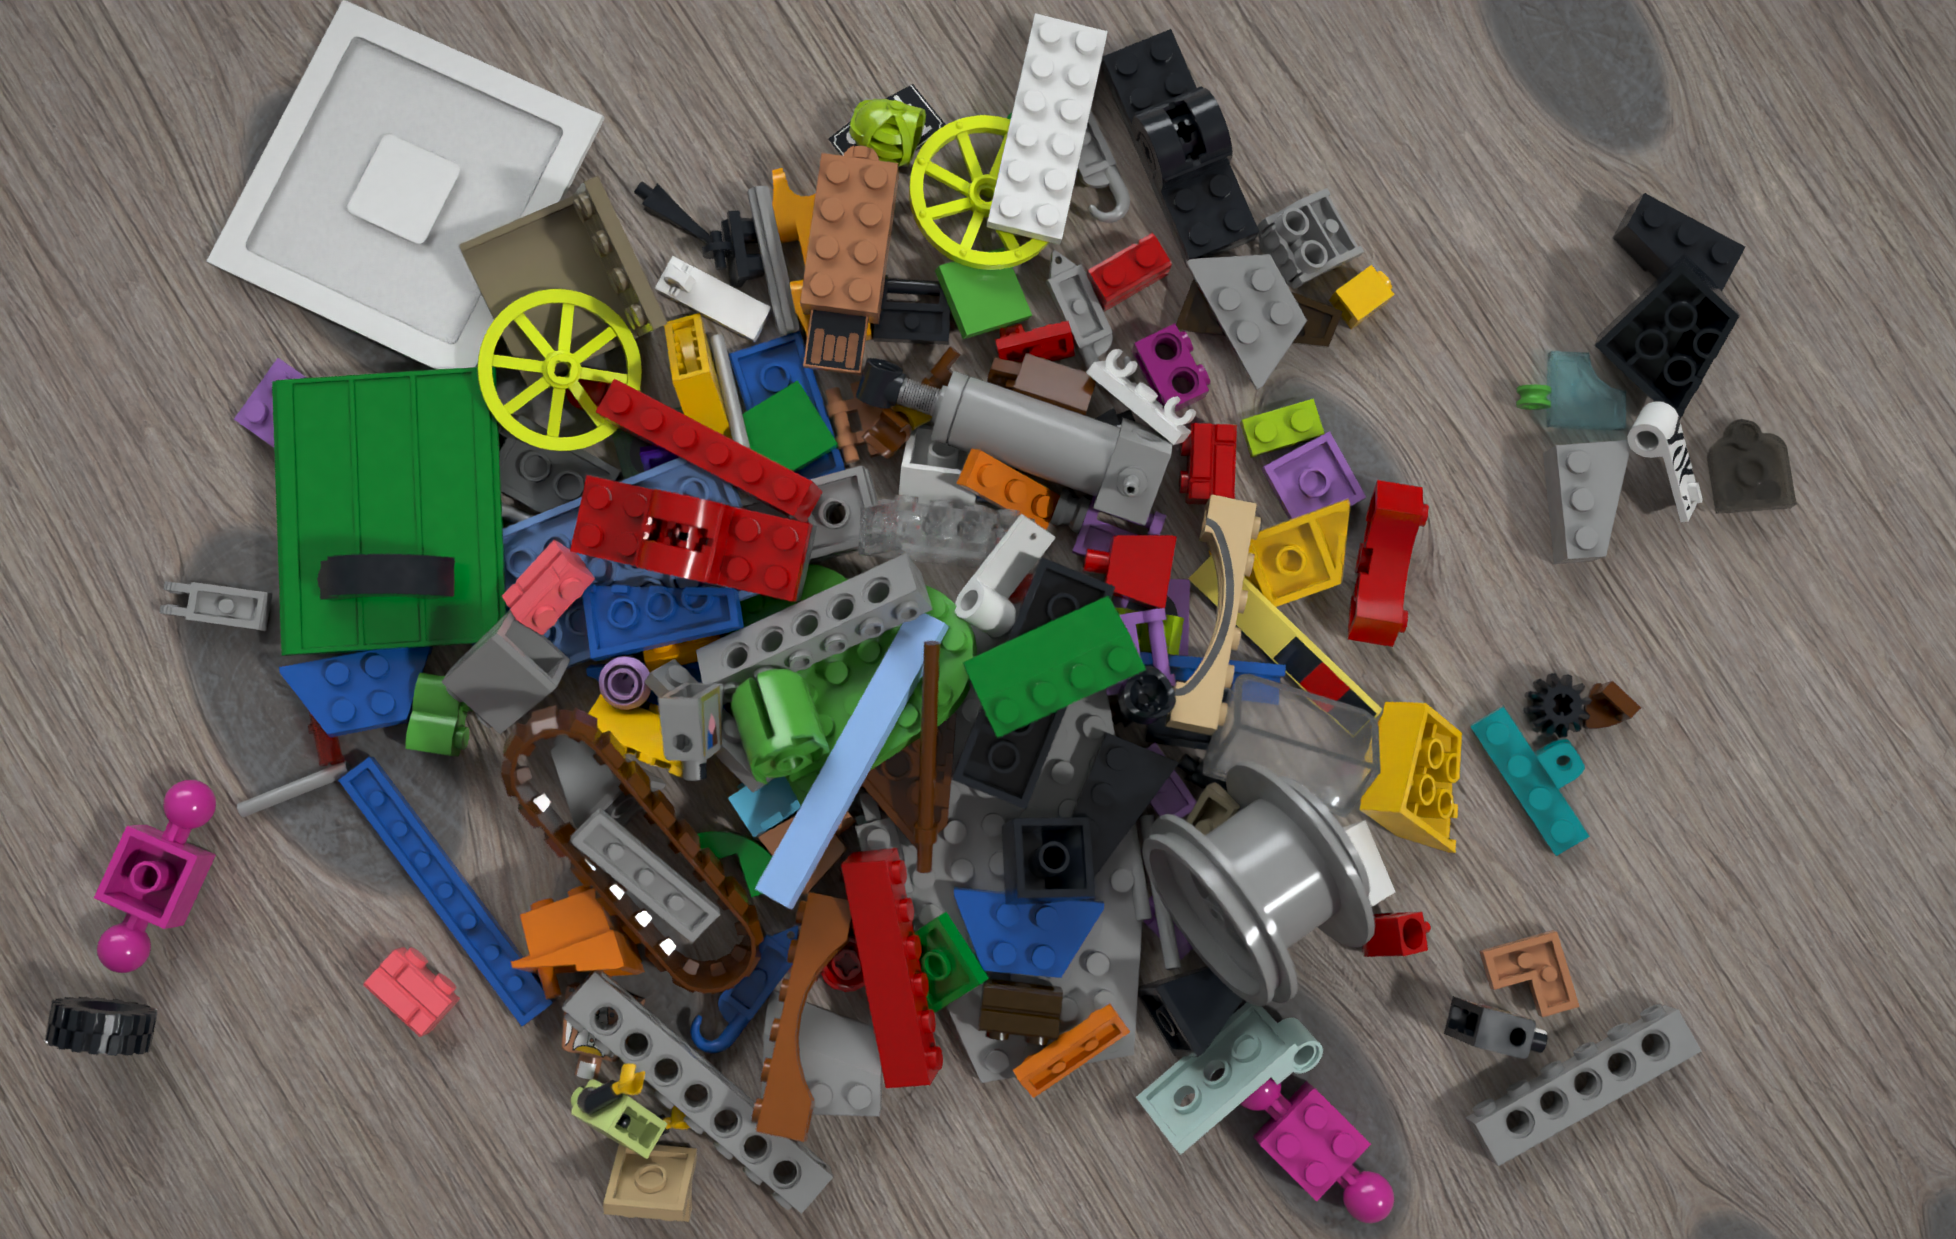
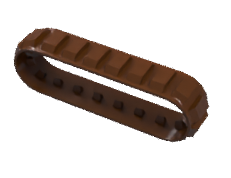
M556 705L533 711L532 718L525 725L517 723L505 742L503 752L506 760L502 762L501 776L507 795L517 797L519 801L518 811L533 828L541 827L544 830V841L558 857L566 856L570 860V870L585 887L591 885L594 887L595 899L609 915L617 914L620 917L621 928L635 944L643 943L645 945V955L660 972L667 971L672 976L673 984L692 993L697 991L715 994L732 989L744 977H749L761 959L758 945L764 941L756 906L749 905L747 892L733 876L725 877L723 864L710 848H700L699 835L685 819L676 820L675 807L661 790L654 792L651 790L650 777L635 760L631 762L625 760V748L612 732L607 731L603 733L597 727V718L576 707L573 711L566 709L558 710ZM564 734L578 743L583 741L595 751L593 758L600 766L606 764L621 781L618 787L625 796L632 794L646 812L643 814V817L650 825L656 823L671 840L668 843L671 850L675 854L681 852L695 868L692 872L699 882L706 881L718 895V905L724 911L730 909L739 920L734 923L737 935H744L741 943L735 944L729 954L717 960L699 961L687 958L675 949L677 945L670 936L664 937L650 921L652 916L645 908L640 909L627 895V888L618 881H615L609 873L571 843V836L577 831L570 822L565 823L550 806L551 800L544 792L539 794L528 781L532 779L529 766H519L518 758L520 755L530 757L536 747L533 742L543 737L544 739H549Z

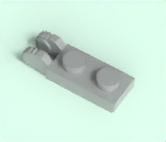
M167 581L164 583L163 590L174 594H189L187 608L173 604L161 605L160 614L185 617V620L266 631L272 599L271 593L192 582L191 585Z

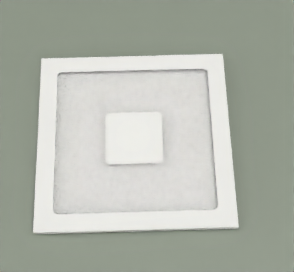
M343 0L206 262L435 370L477 367L482 340L494 319L458 245L563 200L605 118L603 115Z

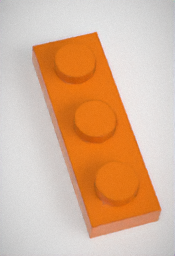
M972 448L956 483L1016 517L1023 514L1045 530L1048 528L1060 495L987 453Z
M1109 1003L1104 1008L1092 1012L1085 1021L1070 1031L1060 1034L1057 1040L1038 1053L1028 1056L1022 1064L1013 1069V1072L1021 1085L1035 1098L1130 1033V1030L1111 1003Z

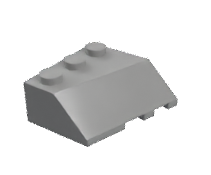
M775 990L768 997L764 1029L763 1064L766 1057L772 1058L775 1042L769 1041L774 1018L781 1019L784 1006L783 1002H778L779 992ZM806 1002L801 1017L799 1046L806 1083L815 1099L812 1115L880 1117L883 1073L873 1026L841 1014L829 1012ZM762 1082V1099L765 1092L766 1082Z

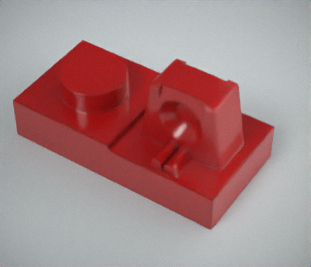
M1069 320L1048 324L1032 329L1029 332H1025L1022 324L1000 328V338L995 339L998 358L1013 362H1023L1026 353L1043 357L1050 361L1075 356Z

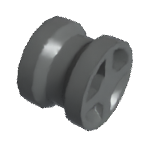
M1063 488L1050 523L1056 526L1065 524L1070 527L1071 531L1079 534L1092 498L1088 496L1079 498L1072 495L1071 490Z

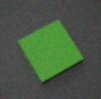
M1002 247L988 252H1004L1006 250ZM954 261L940 265L935 270L962 339L1026 321L1032 316L1013 267L999 270H984L968 267Z

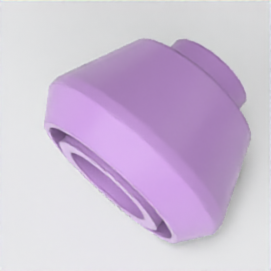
M627 656L615 658L609 661L600 673V692L611 706L622 710L634 709L642 705L650 695L651 689L644 683L650 672L641 661Z

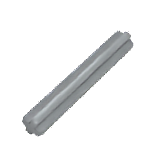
M755 186L748 189L747 195L778 333L780 335H788L799 331L800 326L795 312L772 199L767 186Z

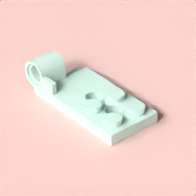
M1247 1002L1229 1018L1205 1053L1199 1057H1182L1136 1098L1181 1155L1270 1078L1278 1085L1292 1072L1301 1074L1314 1068L1322 1057L1323 1047L1298 1019L1286 1018L1277 1023L1262 1006H1255ZM1225 1068V1072L1220 1079L1210 1081L1212 1074L1216 1070ZM1195 1093L1194 1100L1189 1105L1180 1107L1185 1096Z

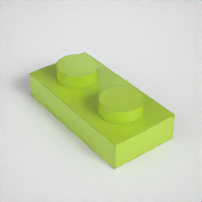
M1314 398L1240 421L1251 458L1310 441L1325 434Z

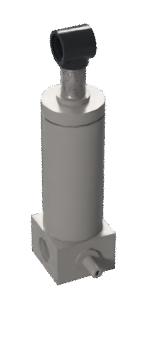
M877 358L866 359L856 392L858 400L878 408L887 409L892 406L896 407L899 404L910 409L912 408L915 411L930 414L932 416L931 421L935 423L931 440L947 444L970 453L971 448L981 450L1009 467L1096 496L1095 509L1145 526L1170 460L1173 445L1154 428L1123 418L1119 428L971 376L969 378V375L957 371L953 372L948 386L943 385L939 391V388L934 389L932 387L931 389L929 385L926 387V384L922 383L921 385V382L914 381L913 383V380H908L906 378L907 374L903 373V369L894 363Z

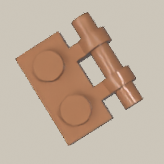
M860 381L850 384L853 399L843 400L839 387L830 388L825 391L828 405L825 406L828 418L833 419L837 433L835 438L838 444L837 449L842 451L845 464L859 460L856 447L867 444L871 458L881 455L861 437L878 422L884 408L868 405L856 398ZM858 412L863 431L852 433L847 415Z

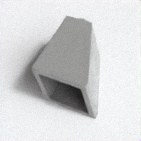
M509 610L449 669L442 683L455 700L464 702L475 712L476 717L483 725L488 728H494L501 734L558 686L570 659L544 635L533 631L517 621Z

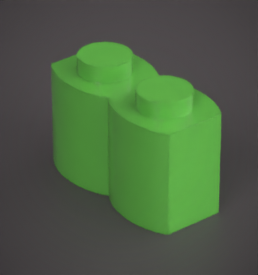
M419 673L413 697V711L407 729L406 749L459 757L461 750L466 749L470 732L469 728L465 727V719L467 713L473 710L464 702L455 700L448 693L446 686L442 683L445 676Z

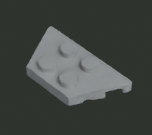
M1270 254L1188 260L1185 264L1256 390L1261 388L1307 322Z

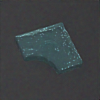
M1551 351L1548 353L1547 386L1552 388V393L1547 396V400L1551 401V407L1547 409L1546 428L1622 431L1626 428V391L1611 388L1599 379L1591 366L1588 352Z

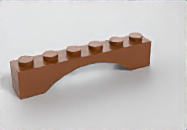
M811 892L808 893L807 901L801 900L798 906L796 924H801L798 940L792 939L789 946L787 962L793 963L790 979L783 978L778 1002H783L784 1006L781 1019L774 1018L769 1041L775 1042L772 1058L766 1057L763 1064L761 1082H766L763 1099L756 1098L751 1120L757 1123L756 1132L802 1142L807 1141L815 1099L806 1083L800 1059L799 1033L801 1017L808 994L816 979L831 959L849 944L853 928L848 900Z

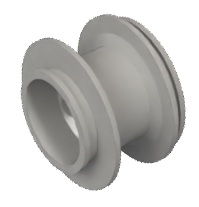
M1241 761L1229 769L1226 779L1228 794L1240 806L1235 815L1205 836L1194 826L1175 815H1162L1153 823L1152 836L1143 842L1142 853L1147 872L1157 894L1195 952L1235 994L1250 1004L1264 1006L1271 1000L1277 1003H1285L1296 995L1298 989L1297 976L1287 949L1315 928H1319L1326 935L1343 945L1354 948L1361 947L1373 937L1375 923L1368 898L1370 884L1365 866L1351 839L1332 813L1315 795L1295 780L1284 776L1278 777L1269 769L1257 763Z

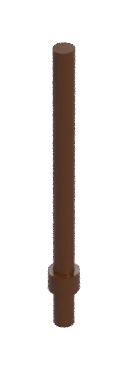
M933 640L924 642L918 823L914 824L913 841L917 844L916 871L919 873L932 872L933 844L937 842L938 829L937 824L934 823L940 642Z

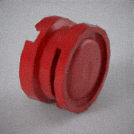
M853 935L850 937L849 944L836 954L821 971L824 981L833 989L851 992L865 985L856 938Z

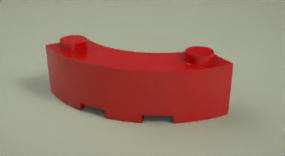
M1377 480L1365 518L1367 525L1364 543L1359 544L1355 573H1358L1354 596H1351L1348 640L1393 647L1398 634L1404 633L1406 630L1408 611L1403 610L1408 569L1419 526H1425L1429 511L1428 504L1423 503V487Z

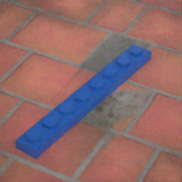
M368 757L340 778L338 781L519 1024L523 1027L556 1002L555 998L546 999L541 980L537 974L512 968L511 961L523 958L522 954L374 757Z

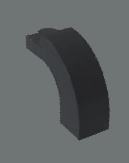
M409 554L329 556L327 560L321 561V568L317 577L320 588V600L335 601L361 597H407L422 599L454 597L455 558Z

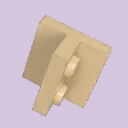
M619 1144L603 1202L604 1214L628 1218L639 1217L689 1222L692 1212V1180L697 1162V1148L655 1145L646 1159Z

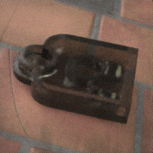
M1739 419L1730 423L1725 428L1723 437L1711 445L1707 452L1715 514L1789 509L1797 505L1788 449L1785 442L1775 434L1762 433L1760 427L1753 421Z

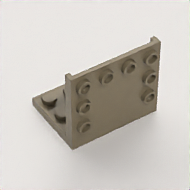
M599 176L584 181L569 198L458 245L493 319L508 305L523 296L548 289H566L582 292L605 303L626 323L634 339L668 324ZM562 304L541 305L525 311V316L552 349L558 351ZM574 306L570 353L572 354L609 327L593 313ZM511 321L501 334L511 356L543 361L545 358L515 321ZM613 338L584 361L620 346L618 338ZM557 363L555 366V375L564 370H567V365L564 363ZM519 370L526 387L531 386L542 377L541 373Z

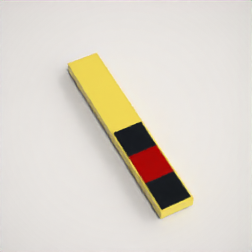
M1211 555L1189 577V580L1218 607L1217 575ZM1244 577L1242 590L1248 591L1244 613L1237 614L1236 625L1276 664L1286 665L1285 672L1354 738L1381 713L1382 708Z

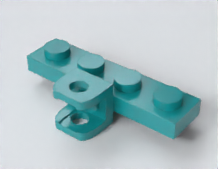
M1504 705L1470 725L1555 856L1590 837L1559 790L1577 779L1585 769L1583 760L1569 739L1560 738L1554 740L1534 752ZM1560 756H1568L1570 758L1566 765L1556 763Z

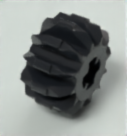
M1556 673L1548 674L1546 682L1542 679H1536L1533 685L1537 692L1528 691L1524 695L1527 700L1533 702V706L1524 707L1523 711L1525 714H1535V717L1530 722V726L1537 728L1542 725L1543 736L1549 737L1555 732L1558 738H1565L1568 736L1569 730L1579 732L1582 729L1578 719L1588 720L1590 717L1587 711L1582 710V705L1591 704L1592 701L1589 697H1580V694L1585 689V685L1579 683L1572 686L1573 678L1569 674L1563 675L1561 679H1559ZM1554 699H1560L1562 701V703L1558 707L1561 712L1553 711L1552 708H1554L1556 705Z

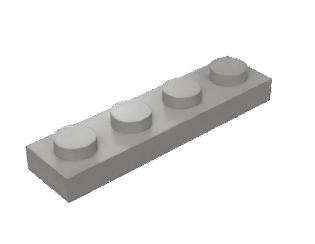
M676 659L650 672L644 681L659 698L683 683H698ZM723 708L722 746L715 755L754 793L766 784L756 781L752 775L736 721ZM766 778L767 783L773 780L774 778Z
M600 807L571 836L572 844L690 942L693 943L720 915V909Z

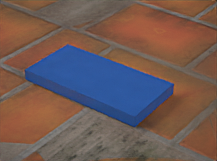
M800 331L728 354L747 411L798 380L835 439L813 369L804 368L803 366L806 348ZM835 448L796 473L810 480L846 469L839 449Z

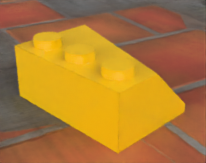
M600 694L588 713L597 718V727L603 733L611 731L625 748V754H636L635 758L663 769L668 768L670 769L669 773L682 777V761L667 760L664 756L659 706L650 703L648 709L638 706L634 709L622 710L611 706Z
M1385 702L1382 716L1378 721V734L1374 750L1369 757V771L1365 787L1361 791L1359 810L1397 837L1448 853H1456V839H1450L1451 818L1457 819L1458 804H1454L1452 784L1460 779L1462 732L1427 703Z

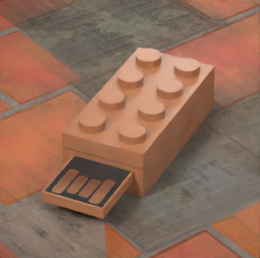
M852 146L848 148L843 156L821 153L800 300L803 314L810 315L804 368L861 375L868 323L879 324L899 171L898 163L879 161L877 153L872 148Z

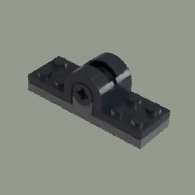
M1172 29L1102 56L1100 68L1184 262L1186 263L1190 259L1212 258L1254 241L1259 233V229L1230 165L1233 150L1225 118L1212 93L1202 86L1196 87Z

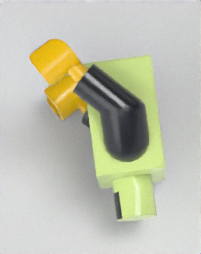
M632 1063L622 1066L618 1082L611 1080L603 1084L592 1079L587 1083L586 1087L580 1086L574 1091L571 1097L573 1116L646 1159L649 1157L660 1136L669 1133L670 1128L681 1130L690 1128L684 1121L686 1115L675 1105L671 1110V1117H666L664 1114L656 1116L625 1095H638L643 1088L645 1071L635 1073L636 1065Z

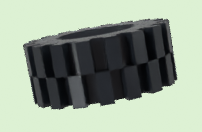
M89 997L57 998L51 1004L44 1042L49 1046H57L58 1049L62 1050L70 1049L71 1052L77 1053L89 1052V1054L99 1055L100 1053L107 1054L108 1056H117V1054L131 1056L133 1053L141 1055L151 1050L158 1011L156 1008L146 1004L138 1005L137 1002H124L118 999L108 1000L96 997V999Z

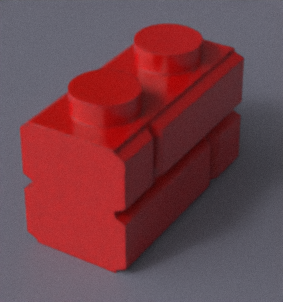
M1151 233L1140 239L1138 245L1132 244L1087 270L1086 275L1102 310L1105 312L1169 274L1172 263L1156 236Z
M1191 423L1188 428L1191 433L1184 442L1180 443V455L1187 456V470L1180 471L1179 493L1186 494L1185 503L1205 505L1211 494L1235 499L1237 425Z

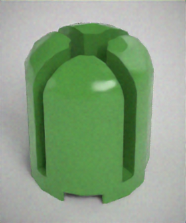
M772 669L757 674L759 689L755 679L749 677L737 687L732 697L731 708L755 780L768 784L766 778L788 776L789 781L794 782L818 771L821 768L819 760L826 752L829 754L831 752L806 681L798 673L789 669Z

